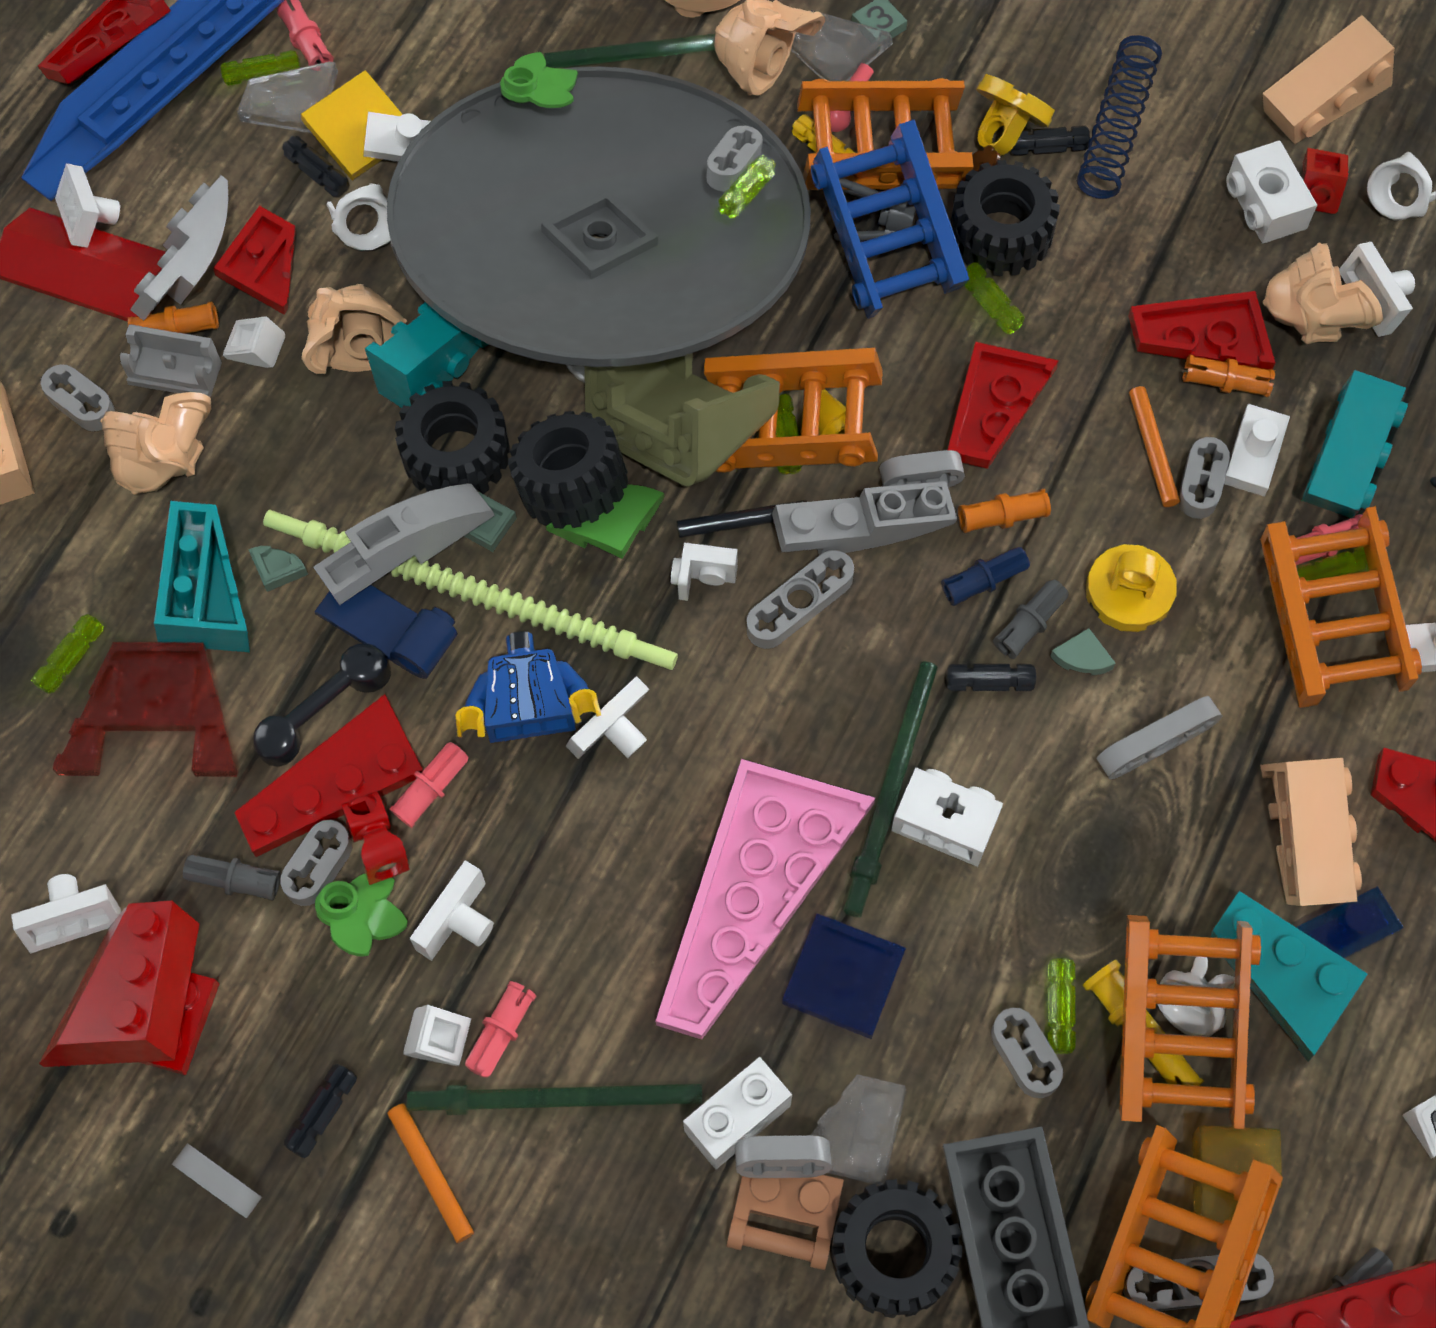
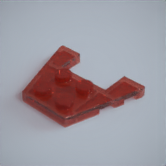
M113 642L88 692L90 695L89 701L81 717L75 718L69 731L71 737L63 753H58L53 763V771L58 776H99L106 731H195L191 767L195 777H237V767L208 651L204 643Z

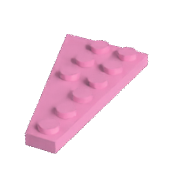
M741 759L655 1021L656 1026L698 1039L704 1038L872 808L875 802L874 797Z

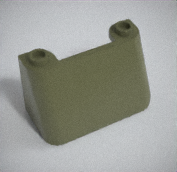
M693 353L659 362L631 366H584L585 412L591 413L593 418L601 417L605 420L607 426H611L621 453L684 486H691L707 480L778 410L779 381L766 375L757 374L747 378L743 390L732 393L692 374Z

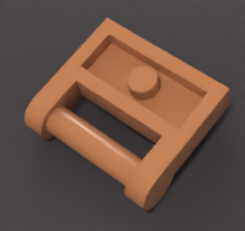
M826 1175L809 1178H748L742 1176L727 1247L742 1250V1246L809 1261L811 1262L810 1267L825 1270L844 1180ZM754 1213L817 1228L816 1241L747 1226L749 1215Z

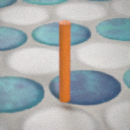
M1135 387L1129 391V395L1163 507H1172L1177 505L1180 499L1145 387Z
M404 1103L393 1107L387 1112V1115L456 1243L465 1241L474 1234L472 1227Z

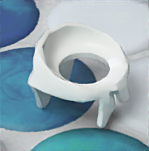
M1406 152L1400 158L1377 166L1368 179L1367 195L1370 203L1381 215L1392 220L1422 217L1426 214L1429 203L1436 200V191L1432 192V180L1427 170L1411 152ZM1400 173L1410 174L1418 183V197L1410 206L1399 205L1391 194V185L1399 180Z
M370 183L346 194L338 201L336 209L331 201L327 202V207L333 220L332 231L345 245L361 251L374 250L390 242L387 224V198L384 196L380 185ZM357 205H371L378 213V221L374 229L362 235L349 231L346 218L350 210Z
M1196 957L1191 972L1170 971L1163 977L1160 984L1228 988L1235 983V977L1226 974L1216 975L1207 983L1204 976L1208 968L1207 957ZM1157 1004L1167 1020L1186 1035L1210 1037L1216 1031L1223 1028L1226 1022L1225 1008Z

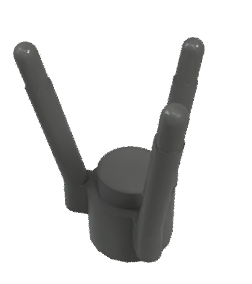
M845 178L839 179L841 186L849 189L843 190V192L858 198L879 193L876 190ZM908 202L882 209L878 224L886 226L885 230L857 231L859 239L870 240L911 227L916 210L914 204L909 205ZM835 233L834 239L840 241L838 233Z

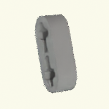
M737 126L731 128L725 134L707 159L706 180L710 187L724 192L735 190L743 184L761 158L763 139L758 130L749 126Z
M53 366L42 376L41 387L50 403L88 431L102 430L100 420L104 417L105 412H115L114 405L106 392L71 366ZM59 383L63 385L70 384L73 392L69 394L63 388L56 389V386ZM87 402L95 408L100 406L101 410L97 413L94 411L87 412L83 403Z
M1204 437L1197 440L1188 455L1178 494L1180 499L1178 505L1189 517L1202 519L1210 516L1221 498L1230 460V452L1228 447L1217 438ZM1204 453L1212 455L1213 463L1209 471L1202 470ZM1198 484L1205 486L1203 503L1195 501L1194 493Z
M952 450L893 457L883 462L879 467L883 487L946 481L948 487L960 483L965 477L961 455Z
M324 820L315 824L285 866L280 877V885L285 895L294 904L300 906L314 904L320 891L327 884L333 882L349 858L352 851V840L341 823L333 820ZM336 834V839L340 846L336 850L328 848L321 859H319L324 850L320 840L323 837L331 839ZM314 866L310 874L314 885L310 889L302 887L297 892V886L293 882L297 876L305 878Z
M1021 1008L1003 1010L997 1016L991 1028V1038L994 1046L1018 1086L1025 1094L1033 1098L1050 1096L1056 1091L1063 1078V1068L1060 1060L1029 1012ZM1010 1020L1013 1026L1022 1024L1025 1027L1021 1040L1026 1049L1022 1050L1014 1037L1004 1038L1002 1034L1007 1028L1006 1021ZM1031 1055L1039 1068L1047 1066L1051 1070L1046 1079L1048 1085L1044 1086L1040 1080H1035L1034 1082L1029 1080L1028 1075L1033 1068L1027 1058Z
M753 1136L744 1138L735 1145L736 1171L741 1176L748 1178H809L824 1175L832 1169L830 1143L826 1138L820 1136Z
M188 1143L172 1163L173 1166L246 1219L262 1198Z

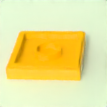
M366 70L301 113V121L352 181L383 160L363 156L368 112L394 116L403 115Z

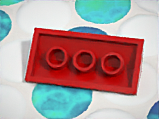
M29 207L3 229L0 240V279L128 322V317H138L130 310L139 298L134 289L149 271L155 276L159 274L162 268L157 263L166 252L95 228L88 248L71 245L61 217Z

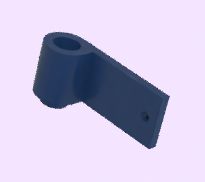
M369 585L341 605L338 604L329 591L315 610V614L362 644L367 643L376 646L382 651L385 658L422 679L428 678L458 635L453 627L455 620L445 611L433 607L431 611L421 609L417 614L372 585Z

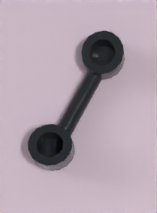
M367 643L349 647L342 654L339 661L340 670L286 716L272 715L263 719L255 728L253 734V747L260 758L269 766L280 767L287 765L294 760L300 750L301 738L298 729L346 688L351 686L356 691L364 693L382 689L389 682L391 667L379 648Z

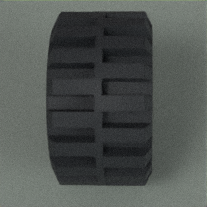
M997 160L995 166H991L987 162L980 165L979 172L972 169L966 174L965 181L959 183L954 198L950 224L960 253L963 252V261L968 265L973 262L977 264L976 270L985 273L986 269L993 270L994 276H1002L1003 271H1009L1011 276L1020 274L1022 267L1028 271L1036 266L1037 260L1042 261L1046 257L1048 248L1052 244L1060 205L1057 204L1059 197L1057 191L1051 189L1052 182L1048 177L1040 178V170L1033 166L1030 169H1026L1023 167L1024 163L1015 161L1014 165L1006 164V160ZM997 212L1008 213L1017 217L1021 222L1003 224L992 220L987 215Z
M442 381L443 387L435 389L433 384L424 387L425 394L421 396L416 392L409 398L410 407L403 405L399 412L401 420L396 421L395 425L397 435L395 439L408 478H412L413 485L419 491L424 488L426 492L454 485L472 484L480 493H486L489 491L488 483L490 481L497 484L502 478L500 469H507L508 453H510L505 420L502 411L499 410L498 403L493 397L488 399L487 391L478 387L472 391L471 384L461 381L459 386H453L452 381ZM462 431L475 436L467 446L456 451L445 452L432 448L433 443L439 437L450 432Z
M565 411L560 416H556L555 413L547 416L545 421H536L531 424L529 431H523L517 437L519 443L512 445L510 450L512 457L508 459V466L527 513L532 518L537 517L540 524L547 526L552 523L554 528L563 529L566 525H571L572 528L582 527L583 522L590 520L593 523L599 520V515L602 513L608 514L614 509L613 503L620 502L623 498V489L627 488L628 485L626 475L628 472L614 431L610 425H606L605 420L601 417L593 418L592 414L588 412L575 415L574 411Z
M897 1179L886 1180L885 1184L876 1186V1183L865 1187L863 1193L860 1195L855 1194L848 1201L847 1207L838 1218L832 1238L831 1250L832 1263H834L836 1268V1278L839 1284L843 1283L847 1289L846 1294L853 1302L855 1300L859 1301L864 1305L863 1309L872 1314L874 1311L884 1313V1317L895 1318L896 1315L909 1317L916 1315L923 1309L927 1310L944 1295L959 1270L958 1263L962 1258V1246L959 1245V1237L961 1235L958 1223H953L951 1219L953 1212L947 1203L942 1206L936 1200L938 1194L931 1189H928L927 1193L918 1189L919 1183L908 1180L907 1184L903 1185L897 1184ZM887 1220L902 1221L912 1226L920 1234L925 1245L926 1256L922 1267L914 1275L902 1279L891 1278L880 1273L871 1264L866 1254V1240L872 1228L878 1223Z

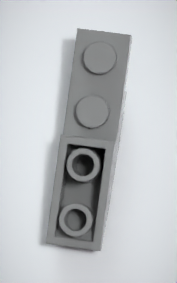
M222 175L211 187L203 183L189 200L193 208L189 212L181 208L167 224L166 228L172 233L163 244L167 251L157 263L162 270L157 276L149 271L134 289L139 298L130 310L143 321L166 294L181 305L206 272L215 256L223 235L228 209V180Z
M946 481L864 488L860 497L776 505L772 512L782 552L817 549L819 556L830 550L849 553L893 544L939 530L957 521Z
M472 484L454 485L432 490L392 505L345 531V534L351 542L313 568L338 604L341 605L411 557L415 556L418 562L423 564L495 515Z

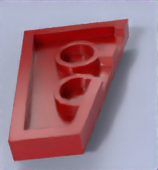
M105 0L38 67L47 79L65 84L74 82L82 77L87 70L171 10L164 0Z
M1256 291L1131 306L1128 316L1138 352L1187 359L1188 355H1194V357L1222 362L1229 358L1237 360L1238 365L1265 370H1273L1275 366V359Z
M975 342L947 450L958 452L961 455L962 463L988 469L1057 370L1059 360Z

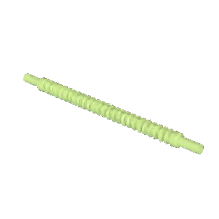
M268 510L264 517V526L300 538L305 546L314 549L322 546V550L325 553H329L331 550H334L333 552L335 553L351 542L345 531L338 534L335 527L327 530L324 523L316 520H311L307 523L273 510ZM415 556L391 571L393 577H398L402 574L404 581L414 578L416 585H421L425 582L426 588L430 590L437 586V590L441 594L448 590L452 598L459 594L463 602L472 599L474 606L484 603L486 610L495 607L497 614L507 611L509 618H514L518 615L520 622L524 623L530 619L533 627H537L541 623L545 631H549L551 627L554 628L556 635L566 632L568 639H573L574 636L579 637V643L582 644L589 640L593 648L600 644L604 652L613 649L614 655L623 659L633 656L673 670L678 658V653L638 640L637 635L633 632L623 629L618 633L615 626H610L609 629H606L602 621L594 625L592 624L591 617H587L583 621L579 613H575L573 617L569 616L568 609L558 612L556 605L546 608L545 602L542 600L537 604L534 603L531 596L523 600L520 592H516L512 596L508 588L503 589L501 592L497 584L487 587L485 580L476 583L474 576L464 579L462 572H457L453 575L452 569L448 567L441 571L439 564L435 563L430 567L428 560L420 564Z

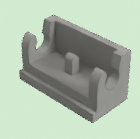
M129 324L126 338L130 344V354H120L121 365L127 375L126 381L128 385L173 393L197 392L211 397L222 364L211 338Z

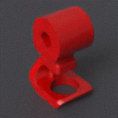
M377 791L341 804L353 842L355 843L360 840L364 842L361 856L369 885L410 870L403 842L398 836L387 831L391 829ZM397 863L390 869L377 872V870L387 864Z

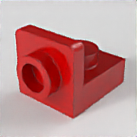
M1307 148L1303 161L1302 179L1317 203L1315 211L1331 214L1338 212L1348 180V155Z

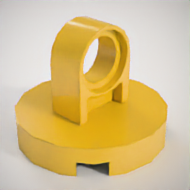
M985 74L976 90L992 101V104L980 125L977 139L983 148L991 145L1001 156L1012 150L1028 121L1042 127H1048L1055 110L1030 93L1026 95L1014 89V85L995 76ZM1004 126V132L1000 139L992 143L996 130Z
M1124 544L1106 550L1095 560L1086 580V598L1088 603H1092L1093 608L1099 613L1098 618L1104 624L1120 631L1139 632L1146 630L1147 626L1156 624L1159 620L1161 622L1167 617L1177 593V580L1170 564L1157 552L1140 545Z

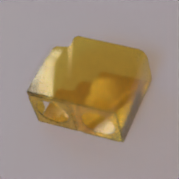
M1201 1125L1192 1134V1158L1239 1175L1243 1171L1249 1172L1254 1159L1273 1166L1282 1176L1280 1129L1249 1127L1235 1129L1234 1127ZM1193 1180V1212L1220 1223H1224L1225 1220L1231 1221L1238 1201L1234 1200V1194Z

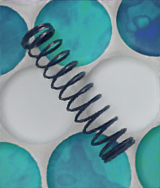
M1132 35L1120 42L1116 62L1113 64L1108 87L1105 89L1104 99L1101 101L1100 112L1096 117V125L1092 129V137L1088 142V150L1084 154V163L1080 166L1076 180L1078 187L1091 197L1107 199L1116 196L1120 192L1122 185L1120 179L1125 176L1126 172L1123 166L1129 163L1128 153L1133 150L1134 146L1132 140L1137 137L1138 132L1136 128L1141 124L1140 115L1144 113L1146 108L1144 102L1149 98L1148 90L1153 85L1152 77L1156 75V65L1160 62L1162 56L1161 47L1149 37ZM1130 46H1145L1152 49L1156 53L1157 58L1151 61L1140 55L1126 56L1123 50ZM1130 58L1143 59L1149 63L1136 62ZM1124 61L1131 67L1123 68L1120 62ZM1153 67V72L1150 75L1141 70ZM1128 70L1140 72L1144 74L1145 77L1131 74L1128 72ZM1124 72L1135 79H1149V85L1145 88L1136 81L1119 80L1116 74ZM1123 83L1134 84L1142 89L1131 88ZM1119 84L1130 91H1144L1145 98L1141 100L1129 93H1115L1113 86ZM1115 96L1120 101L1128 104H1141V111L1137 113L1127 106H1112L1108 99ZM1120 96L1131 97L1137 101H1129ZM1116 108L1125 109L1127 111L1132 112L1133 114L1118 111ZM1112 109L1122 116H1136L1138 120L1135 125H1132L1123 119H1108L1105 111ZM1101 115L1104 117L1102 121H1100ZM1112 121L1122 122L1128 126H1121ZM1108 122L1120 129H1132L1134 133L1132 137L1128 138L1119 132L1104 131L1101 128V124ZM1098 128L1101 132L1096 134ZM1109 134L1118 135L1125 139L1115 138L1113 136H1110ZM1105 135L1116 142H1128L1129 149L1124 151L1115 145L1100 144L1097 137ZM1094 141L1097 145L1091 147L1092 142ZM1105 147L1114 148V149H1116V150H1118V151H1120V152L1112 151V150H1109V149H1107V148H1105ZM1101 148L1111 154H1124L1125 162L1120 164L1111 158L1096 157L1092 150ZM1090 153L1093 158L1087 160ZM1097 161L1107 167H1120L1121 175L1117 176L1115 172L1102 166H1089L1088 163ZM1103 161H1109V162H1112V163H1114V164H1109V163H1106V162H1103ZM1091 172L1103 180L1115 181L1117 187L1114 190H1101L1089 184L1084 178V174ZM1098 173L1105 174V175H1107V176H1109V177L1102 176V175H1100V174H1098Z

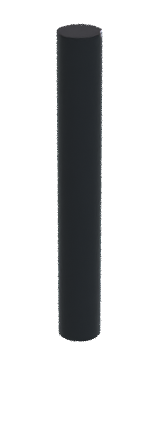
M801 500V501L788 502V503H782V504L801 503V502H807V501H806V500ZM776 505L678 520L679 538L774 523L772 512Z

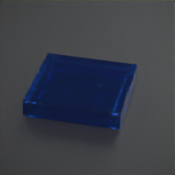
M816 914L782 999V1004L872 1039L906 948L823 915Z

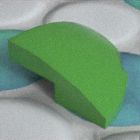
M627 485V488L623 489L624 496L621 501L614 502V509L608 514L602 513L599 515V520L593 523L588 520L582 523V527L576 528L566 525L563 529L554 528L553 524L550 523L546 526V530L580 547L585 548L589 543L623 559L639 530L645 531L664 499V493L645 486Z

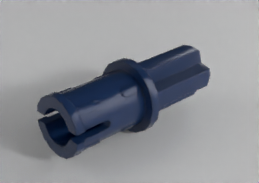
M1017 547L987 562H984L982 559L976 560L974 566L941 581L942 589L951 605L956 606L986 590L990 593L995 591V584L1027 570L1030 567V562L1023 548Z

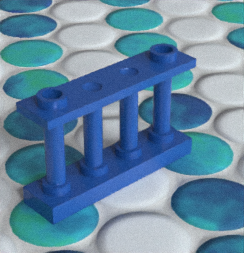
M915 120L899 124L891 135L889 146L833 163L828 147L819 149L813 160L814 164L811 165L812 179L818 190L823 189L855 282L852 285L854 301L859 309L864 308L867 319L875 317L883 308L880 298L933 281L937 284L941 283L944 294L960 289L970 280ZM892 162L895 165L901 166L905 178L901 186L851 202L846 201L839 179ZM904 202H908L909 205L914 204L919 218L916 221V225L860 242L853 222L854 218ZM920 241L922 244L928 245L932 256L930 265L874 282L867 258Z

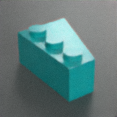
M426 302L418 307V313L421 315L411 323L406 325L400 321L391 329V333L394 336L380 346L372 342L365 348L378 393L401 408L403 405L411 406L409 398L416 392L421 396L425 394L424 387L433 384L435 389L443 387L442 381H451L454 377H460L466 371L470 359L480 347L485 348L489 345L447 321Z
M1356 370L1353 371L1340 390L1337 398L1339 404L1333 419L1329 421L1325 432L1327 434L1320 453L1317 455L1301 501L1349 518H1353L1360 508L1366 510L1370 506L1377 485L1370 483L1375 468H1384L1393 444L1386 442L1391 426L1399 428L1408 407V403L1401 401L1406 387Z
M170 501L154 619L158 645L250 652L248 631L216 505Z
M1239 891L1213 929L1210 937L1236 939L1237 921L1248 922L1253 928L1252 935H1260V964L1251 965L1250 989L1309 1062L1368 974ZM1224 958L1235 971L1236 959Z

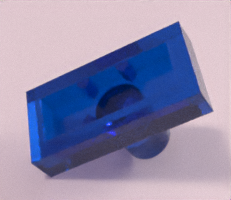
M1377 886L1357 896V902L1343 903L1296 928L1344 959H1347L1398 933L1404 927Z

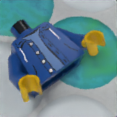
M521 631L511 633L506 637L508 655L495 656L489 659L488 671L478 676L465 701L464 707L455 714L457 737H462V733L468 729L477 730L478 737H484L486 727L490 743L575 731V723L581 722L580 715L585 712H594L596 717L601 716V711L596 693L589 689L587 683L567 662L556 661L553 650L543 649L535 651L533 635L529 632Z

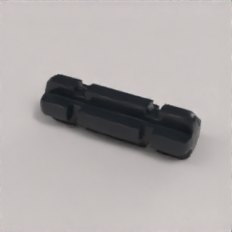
M1072 126L1071 131H1067L1066 127L1033 129L1031 134H1028V130H1023L1017 143L1010 151L1013 155L1028 154V150H1033V154L1066 152L1067 147H1071V151L1087 150L1090 139L1089 128L1087 126Z
M291 136L288 141L283 143L282 149L284 150L285 157L292 163L299 164L298 168L320 186L325 185L324 189L334 197H340L343 192L348 190L350 185L347 176L340 170L333 169L334 165L312 147H307V143L299 136Z
M951 664L947 668L946 683L951 691H966V687H972L973 691H1009V687H1015L1016 691H1032L1036 685V670L1032 664H1016V668H1011L1010 664H973V668H967V664Z
M335 1064L331 1067L324 1078L326 1081L324 1088L318 1087L298 1118L300 1125L298 1128L292 1127L284 1140V1146L300 1157L306 1158L309 1156L317 1143L315 1141L316 1135L322 1136L343 1103L341 1100L342 1095H348L356 1083L357 1077L355 1074L342 1065Z

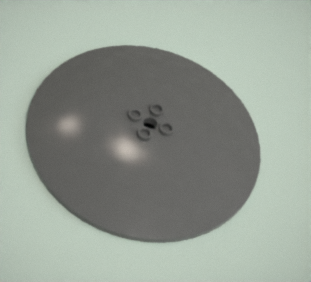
M616 67L562 68L577 70L578 78L573 89L570 91L574 101L561 108L540 107L530 101L516 103L504 97L501 93L500 82L456 102L435 117L409 144L397 164L390 182L387 198V224L391 247L398 265L410 285L439 315L462 331L487 344L540 361L591 367L631 366L681 357L725 340L756 321L785 293L799 271L806 253L810 234L811 208L808 190L797 163L782 141L762 121L728 98L694 83L655 72ZM737 126L753 127L761 133L763 139L762 154L757 165L743 184L735 190L723 192L710 187L706 180V167L709 155L731 128ZM596 234L606 238H594L592 235Z

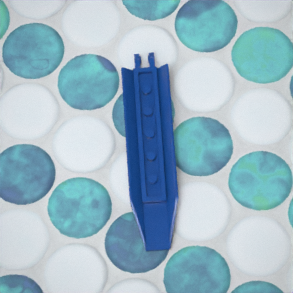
M178 0L169 8L171 10L169 13L142 31L59 104L21 177L22 180L49 201H52L57 194L66 163L82 166L84 172L87 173L131 137L284 0Z

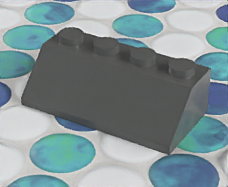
M1043 1127L943 1144L942 1147L981 1327L1090 1328Z

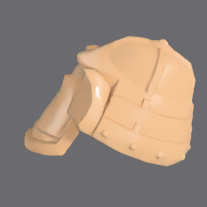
M746 0L743 4L732 8L716 27L715 51L719 60L727 67L728 72L741 89L747 92L748 95H762L773 86L781 74L790 55L796 32L814 36L824 25L825 17L821 12L813 13L812 11L792 8L778 0L773 2L769 0Z
M1317 243L1309 252L1296 258V261L1291 263L1287 269L1277 273L1269 281L1266 296L1263 300V305L1268 308L1275 320L1284 325L1295 327L1303 335L1301 340L1306 345L1315 342H1337L1342 336L1340 328L1356 327L1369 329L1381 324L1383 321L1382 308L1378 299L1362 280L1342 285L1339 267H1333L1327 243Z
M363 284L351 285L339 290L331 287L319 288L317 290V298L308 309L309 320L307 325L309 334L302 352V360L308 370L316 374H326L327 367L349 372L371 370L365 348L372 342L381 346L394 336L391 333L392 327L400 321L406 324L407 320L385 299Z
M197 392L177 393L164 397L159 418L138 412H133L132 414L114 411L105 412L100 422L104 431L105 447H107V453L110 457V470L117 484L131 491L133 495H137L138 493L159 490L172 477L184 474L187 477L195 475V464L204 448L201 441L195 437L201 424L210 414L211 398Z

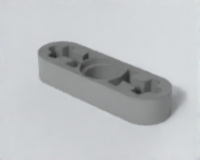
M838 550L826 551L754 606L747 616V636L749 640L760 648H774L844 594L853 582L854 564L851 558ZM826 567L833 571L840 567L842 569L841 579L834 575L830 576L823 582L822 592L824 594H822L818 584L826 576ZM804 590L811 594L813 602L810 606L799 609L793 607L787 598L793 591ZM777 605H780L783 614L776 619L774 632L768 629H763L761 632L758 631L759 620L762 619L766 623L771 622L778 616Z
M1210 696L1202 697L1114 743L1097 757V761L1109 779L1118 778L1202 734L1218 723L1223 715Z
M1256 1254L1250 1272H1258L1260 1281L1253 1284V1291H1249L1247 1284L1245 1285L1240 1303L1252 1302L1264 1297L1273 1286L1274 1273L1272 1267L1259 1254ZM1219 1255L1174 1259V1261L1207 1271L1208 1269L1214 1270ZM1135 1267L1130 1270L1126 1277L1123 1290L1124 1296L1155 1310L1168 1311L1197 1308L1202 1305L1203 1300L1192 1295L1185 1287L1173 1283V1288L1179 1300H1172L1173 1289L1160 1290L1153 1294V1302L1147 1301L1146 1294L1142 1292L1137 1293L1135 1289V1284L1143 1280V1273L1148 1274L1150 1281L1154 1283L1166 1282L1168 1280Z

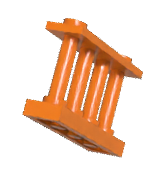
M944 78L932 81H828L826 79L802 81L797 109L798 111H813L817 153L819 149L828 147L833 163L874 150L870 111H894L895 128L899 124L911 121L910 111H934L938 153L926 154L938 189H957L959 183L965 181L966 174L974 167L972 152H957L954 149L950 111L958 109L965 89L964 81H950ZM830 111H854L857 153L833 152ZM817 153L808 154L803 174L807 190H818L811 175V165L814 164L813 160ZM894 162L844 177L847 180L871 189H892L901 186L903 180H905L901 166L895 165Z
M859 348L705 358L704 375L707 381L732 393L743 390L747 378L757 374L766 375L779 381V393L788 390H804L801 436L776 437L777 410L759 429L758 438L748 439L716 471L731 472L735 468L839 463L846 466H859L864 462H878V452L871 433H862L864 389L868 386L882 385L883 370L876 349ZM847 387L844 434L819 435L822 390L825 388Z
M1376 506L1366 508L1358 521L1359 529L1296 539L1294 535L1289 536L1286 522L1284 521L1267 524L1260 539L1299 708L1318 705L1331 684L1395 674L1399 692L1408 691L1419 679L1418 675L1422 672L1420 654L1417 648H1411L1386 549L1389 546L1388 527L1384 520L1379 521ZM1364 547L1369 571L1306 581L1304 577L1299 578L1295 562L1299 561L1300 556ZM1374 588L1380 612L1378 614L1317 624L1314 619L1309 620L1305 604H1308L1311 598ZM1381 631L1385 632L1390 652L1389 657L1328 667L1325 663H1319L1315 647L1319 646L1320 641Z
M1127 915L1119 1100L1121 1121L1142 1122V1107L1151 1108L1152 1103L1229 1108V1118L1235 1129H1244L1245 1114L1253 1115L1255 1105L1254 1084H1246L1251 965L1260 964L1261 938L1260 935H1252L1253 928L1248 922L1237 921L1236 939L1159 935L1158 929H1150V921L1147 916ZM1158 955L1236 959L1234 988L1157 984L1156 979L1148 978V959H1157ZM1156 1004L1234 1009L1232 1038L1157 1034L1154 1032V1028H1146V1008L1155 1009ZM1154 1053L1232 1058L1230 1088L1153 1083L1152 1078L1144 1077V1058H1153Z
M1156 1125L1153 1136L1147 1137L1141 1146L1138 1157L1141 1169L1099 1281L1095 1280L1088 1290L1085 1300V1308L1088 1310V1321L1099 1328H1110L1115 1315L1144 1328H1229L1234 1320L1283 1177L1273 1166L1254 1159L1249 1172L1243 1171L1239 1175L1176 1152L1174 1149L1178 1140L1166 1128ZM1166 1171L1177 1173L1234 1194V1200L1238 1201L1232 1220H1225L1224 1223H1220L1157 1199ZM1149 1218L1217 1243L1216 1246L1220 1250V1254L1214 1270L1208 1269L1205 1273L1139 1247ZM1132 1266L1198 1292L1199 1298L1203 1302L1197 1319H1190L1189 1322H1185L1121 1296L1126 1277Z

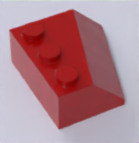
M174 901L128 904L110 925L39 1064L43 1067L175 1060L200 923Z

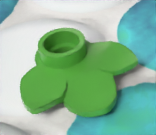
M541 52L531 53L517 59L514 66L505 71L504 77L500 82L501 93L504 97L516 103L530 101L540 107L561 108L574 101L570 91L576 84L578 71L546 67V60Z
M362 874L350 883L344 881L331 882L317 895L315 900L316 915L321 922L330 926L332 941L340 949L351 955L368 956L372 948V939L383 940L392 938L407 928L408 921L404 914L387 900L394 887L395 880L393 878L369 885L366 874ZM339 904L346 906L343 909L332 908L333 906Z

